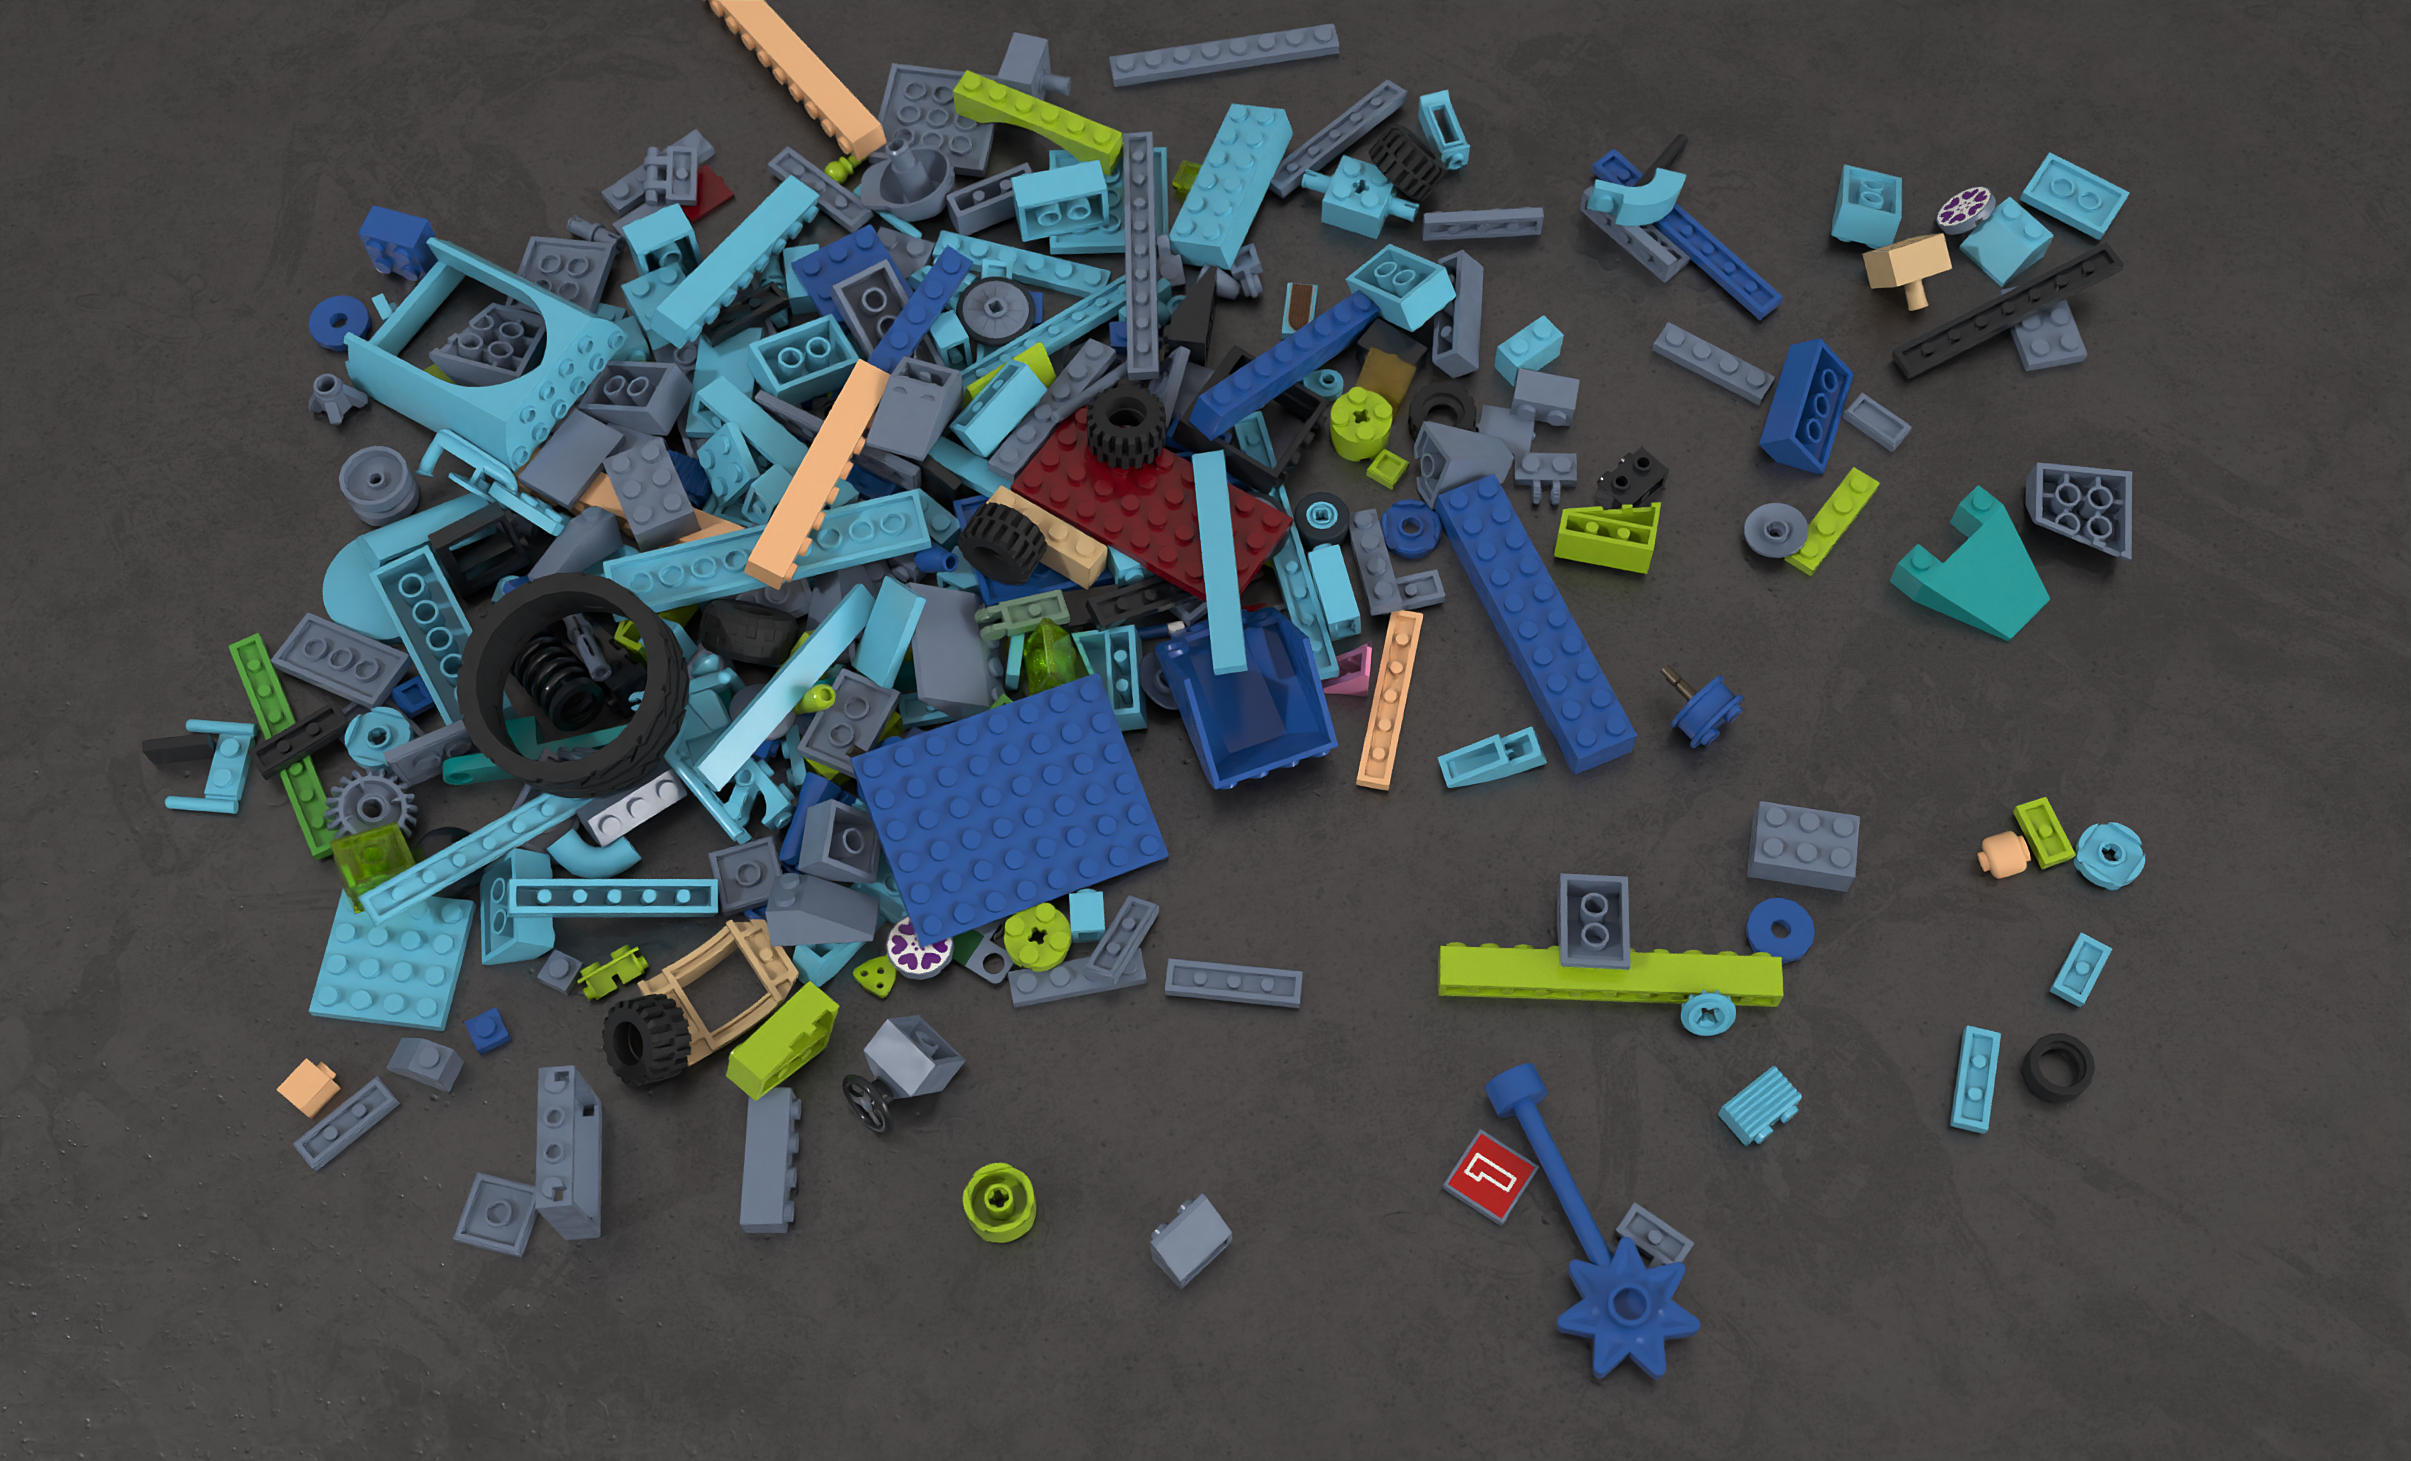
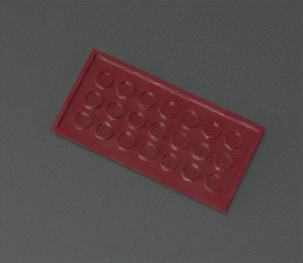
M1084 405L1064 420L1013 482L1010 490L1106 547L1108 545L1140 563L1145 569L1207 602L1193 463L1165 448H1162V453L1159 457H1154L1152 463H1142V467L1137 469L1134 466H1130L1129 470H1124L1122 466L1112 468L1108 466V462L1101 463L1097 460V455H1092L1090 446L1087 444L1086 415L1088 406ZM1228 483L1239 594L1241 595L1292 527L1293 518Z

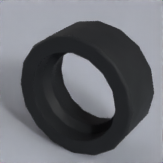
M2051 1033L2040 1038L2025 1055L2022 1066L2024 1079L2030 1089L2040 1098L2053 1103L2068 1102L2079 1097L2093 1081L2095 1073L2094 1058L2088 1047L2076 1037L2065 1033ZM2056 1049L2069 1055L2078 1067L2079 1074L2077 1080L2067 1087L2052 1084L2047 1080L2039 1068L2040 1056L2044 1052Z

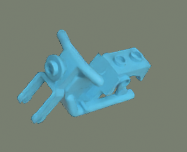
M703 654L692 664L691 676L693 678L690 679L688 704L684 708L687 711L680 732L663 756L733 841L737 840L739 844L753 841L752 836L744 827L750 821V812L759 794L763 793L767 805L766 815L761 822L772 831L776 828L781 829L793 819L792 814L795 813L796 807L791 801L796 797L784 783L777 786L771 779L775 772L763 759L757 762L750 756L727 783L732 782L736 784L729 801L725 804L692 768L732 724L730 714L722 698L717 693L723 692L731 686L736 695L741 689L746 687L742 679L731 668L726 667L719 671V658L716 654L709 656L708 654ZM644 691L633 693L628 701L636 702L641 700L642 702ZM636 704L631 709L636 712L639 705Z

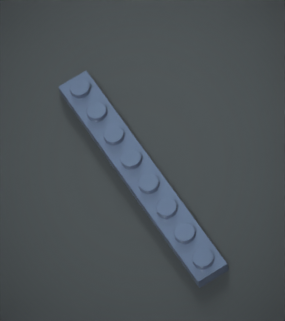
M1333 23L1109 57V65L1114 87L1337 54L1339 53V42Z

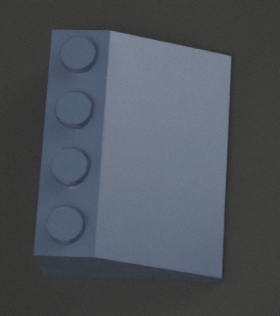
M912 582L905 584L926 598L924 608L911 638L918 699L958 721L987 711L1003 693L1006 695L1002 680L1003 666L1000 662L998 650L1000 641L999 639L984 641L980 635L982 628L991 626L995 622L978 624L974 616L977 611L986 608L982 598L970 592Z

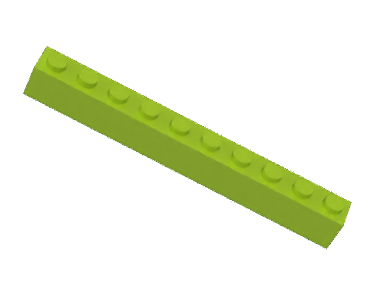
M1452 942L1446 946H1440L1438 955V996L1682 1004L1688 1002L1690 994L1698 996L1701 995L1703 989L1707 993H1713L1718 989L1721 995H1729L1734 1005L1777 1007L1784 996L1782 957H1771V954L1765 952L1754 953L1751 956H1737V953L1732 951L1719 952L1717 955H1706L1699 950H1689L1683 952V954L1669 953L1665 949H1654L1646 953L1636 952L1630 948V970L1560 967L1559 946H1551L1548 949H1534L1531 945L1523 944L1517 945L1514 948H1500L1497 944L1487 943L1482 944L1480 947H1466L1464 943Z

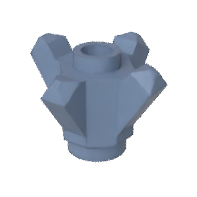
M328 373L322 374L314 381V392L309 400V411L321 413L324 410L328 414L330 424L340 425L344 414L352 406L362 408L368 404V396L366 393L344 384L343 378H337L333 374Z

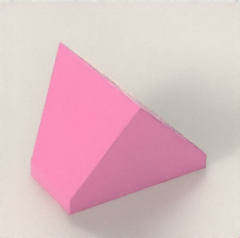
M1372 640L1347 653L1336 656L1339 676L1321 680L1324 693L1367 697Z

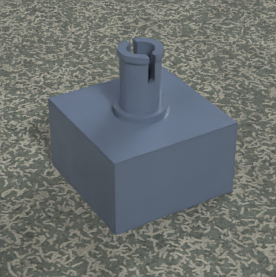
M1014 32L997 76V82L1042 101L1046 91L1068 96L1072 83L1071 77L1051 74L1048 39Z

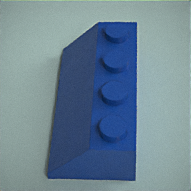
M1821 338L1790 345L1759 443L1776 462L1816 474H1824L1854 375Z

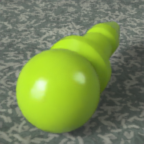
M853 155L848 157L847 160L842 156L839 158V161L830 162L826 166L824 173L837 183L842 184L846 181L848 175L854 174L852 168L868 159V156L859 162Z

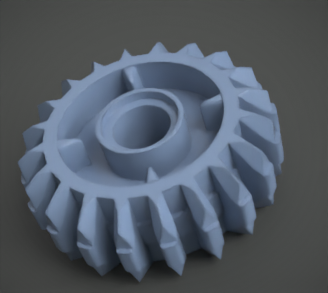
M371 768L365 769L364 777H361L357 770L352 771V781L347 777H341L339 781L341 787L332 786L330 793L334 797L326 798L325 805L331 809L324 812V818L332 820L327 825L328 831L339 830L334 836L335 842L345 838L347 841L344 849L350 850L354 844L358 846L357 854L363 855L365 848H370L371 856L377 855L378 847H381L385 854L390 853L391 844L398 848L401 847L403 844L401 837L409 838L412 831L408 827L415 826L417 819L411 815L417 813L418 807L409 804L414 801L415 796L413 793L403 794L408 787L407 782L397 786L395 784L398 778L396 774L391 775L388 780L384 778V769H380L377 776H372ZM367 806H373L378 809L380 815L376 818H369L364 815L362 809Z

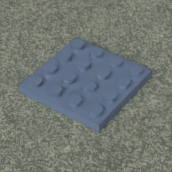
M892 63L878 117V122L882 125L887 143L868 155L869 162L877 164L889 159L890 156L886 153L887 145L897 138H903L908 141L910 148L924 145L939 147L947 155L948 159L951 160L954 174L984 177L997 122L981 124L956 113L953 90L965 72ZM978 74L997 82V76Z

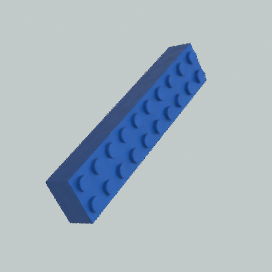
M1489 475L1438 495L1436 512L1440 516L1442 528L1573 775L1632 752L1637 734L1496 475Z

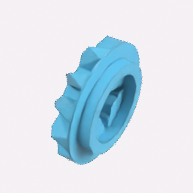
M1703 989L1701 995L1690 994L1688 1002L1682 1003L1680 1016L1684 1027L1690 1032L1701 1036H1712L1724 1032L1733 1024L1736 1018V1008L1729 995H1721L1718 989L1713 993H1707ZM1701 1008H1706L1707 1010L1714 1009V1015L1708 1012L1702 1014Z

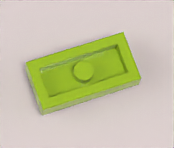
M2047 797L2015 807L2013 813L2041 869L2074 858L2076 854Z

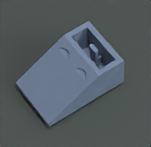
M904 356L889 377L867 436L866 446L923 461L964 400L961 372Z

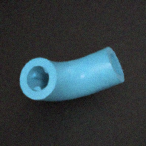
M573 828L547 848L553 858L571 874L587 879L612 878L628 870L642 859L624 835L605 847H594L584 842Z

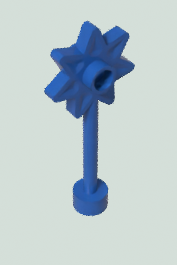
M1522 1064L1499 1074L1489 1081L1484 1089L1499 1118L1517 1115L1591 1262L1587 1263L1581 1260L1570 1262L1568 1274L1583 1300L1558 1317L1557 1330L1561 1333L1593 1339L1592 1372L1597 1378L1605 1377L1626 1357H1629L1653 1379H1661L1666 1371L1664 1340L1694 1336L1700 1328V1321L1671 1300L1685 1274V1265L1681 1262H1675L1646 1270L1638 1250L1630 1237H1623L1620 1240L1614 1257L1612 1256L1536 1107L1548 1095V1091L1534 1064Z

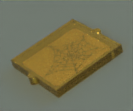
M1371 347L1355 387H1362L1365 390L1382 396L1391 405L1392 416L1397 417L1417 367L1399 359L1397 354L1390 355L1375 347Z

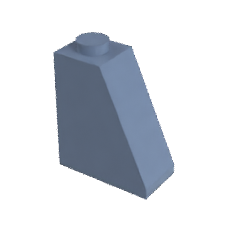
M1424 421L1414 444L1415 459H1420L1422 477H1416L1417 490L1429 507L1436 509L1437 496L1492 474L1496 475L1499 483H1503L1512 465L1514 456L1500 438Z
M862 564L815 575L806 631L816 630L856 584H863L875 600L877 599L879 593ZM865 627L853 639L856 643H860Z

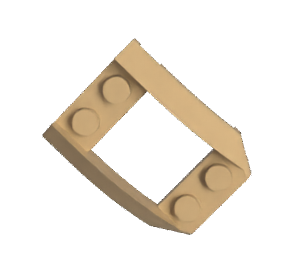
M750 919V922H733V920H730L710 940L682 959L662 969L661 974L646 982L644 980L640 981L638 987L643 996L655 993L667 995V998H672L676 1001V1007H681L684 1011L683 1016L685 1020H688V1030L692 1037L689 1045L692 1048L691 1055L687 1056V1066L689 1067L734 1041L784 1002L799 972L782 946H771L768 925L764 919ZM737 948H740L768 993L736 1018L709 1033L682 988L703 976Z

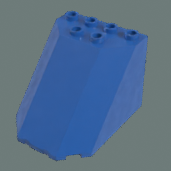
M1265 607L1253 612L1241 609L1248 671L1215 675L1208 619L1174 631L1170 635L1171 640L1160 642L1154 647L1205 776L1214 789H1230L1236 786L1238 781L1247 778L1257 779L1264 777L1272 769L1293 767L1301 759L1310 756L1321 757L1328 754L1330 749L1338 747L1309 637L1275 607Z

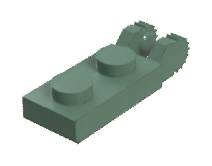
M1060 589L999 602V605L980 609L974 615L978 624L995 622L1000 617L1002 619V623L985 626V628L980 630L981 638L984 641L997 640L1005 635L1011 636L1070 622V615Z

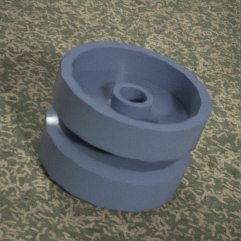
M383 446L363 448L351 455L341 468L339 475L340 489L360 520L367 524L384 527L409 517L417 507L420 497L419 485L399 452Z

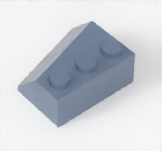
M492 303L471 319L469 327L460 334L454 333L451 335L444 347L441 349L435 348L431 351L429 358L459 386L486 387L506 383L531 372L541 365L547 344L545 320L541 315Z
M2037 462L2026 476V508L2033 522L2130 562L2132 560V471Z

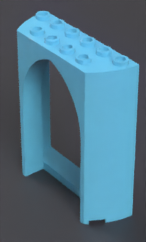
M430 237L426 243L438 259V262L369 342L350 332L344 336V343L348 345L349 360L345 361L349 377L355 389L366 393L367 396L437 433L442 429L453 431L507 465L512 473L516 474L527 463L537 447L548 437L561 418L567 414L579 396L586 391L598 373L605 368L607 362L623 346L629 336L613 322L450 241ZM466 275L533 308L543 316L547 328V344L541 365L517 379L493 386L465 387L447 383L396 356Z

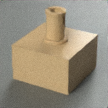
M1944 233L1915 236L1862 254L1871 289L1903 285L1909 311L1928 306L1922 279L1952 269Z

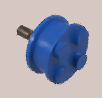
M1669 664L1660 671L1666 677L1665 680L1671 686H1675V690L1688 701L1672 720L1670 726L1673 729L1679 727L1692 740L1690 746L1693 749L1700 744L1707 747L1719 736L1720 732L1717 728L1725 721L1732 723L1743 712L1740 705L1745 697L1742 694L1736 696L1723 684L1725 678L1722 675L1717 676L1703 689L1696 692Z

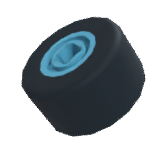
M1317 492L1309 494L1300 500L1295 508L1294 522L1304 549L1312 552L1316 546L1327 543L1332 546L1339 544L1341 547L1346 541L1350 513L1347 505L1340 497L1331 493Z

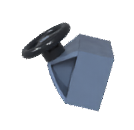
M919 1015L889 1018L863 1050L874 1081L870 1083L857 1074H849L843 1079L842 1089L849 1106L857 1117L869 1128L885 1133L893 1125V1117L888 1104L897 1098L942 1091L966 1060ZM853 1085L858 1086L863 1091L861 1093L853 1090Z

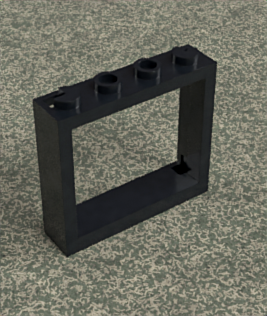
M1234 344L1179 419L1171 439L1195 454L1223 450L1227 473L1260 493L1269 495L1274 487L1280 489L1289 474L1285 470L1288 467L1294 469L1302 455L1299 452L1300 448L1306 450L1315 436L1312 432L1313 429L1319 431L1325 423L1327 417L1323 413L1329 400L1298 382L1272 399L1307 420L1273 470L1218 437L1212 441L1209 440L1189 421L1198 397L1257 358Z

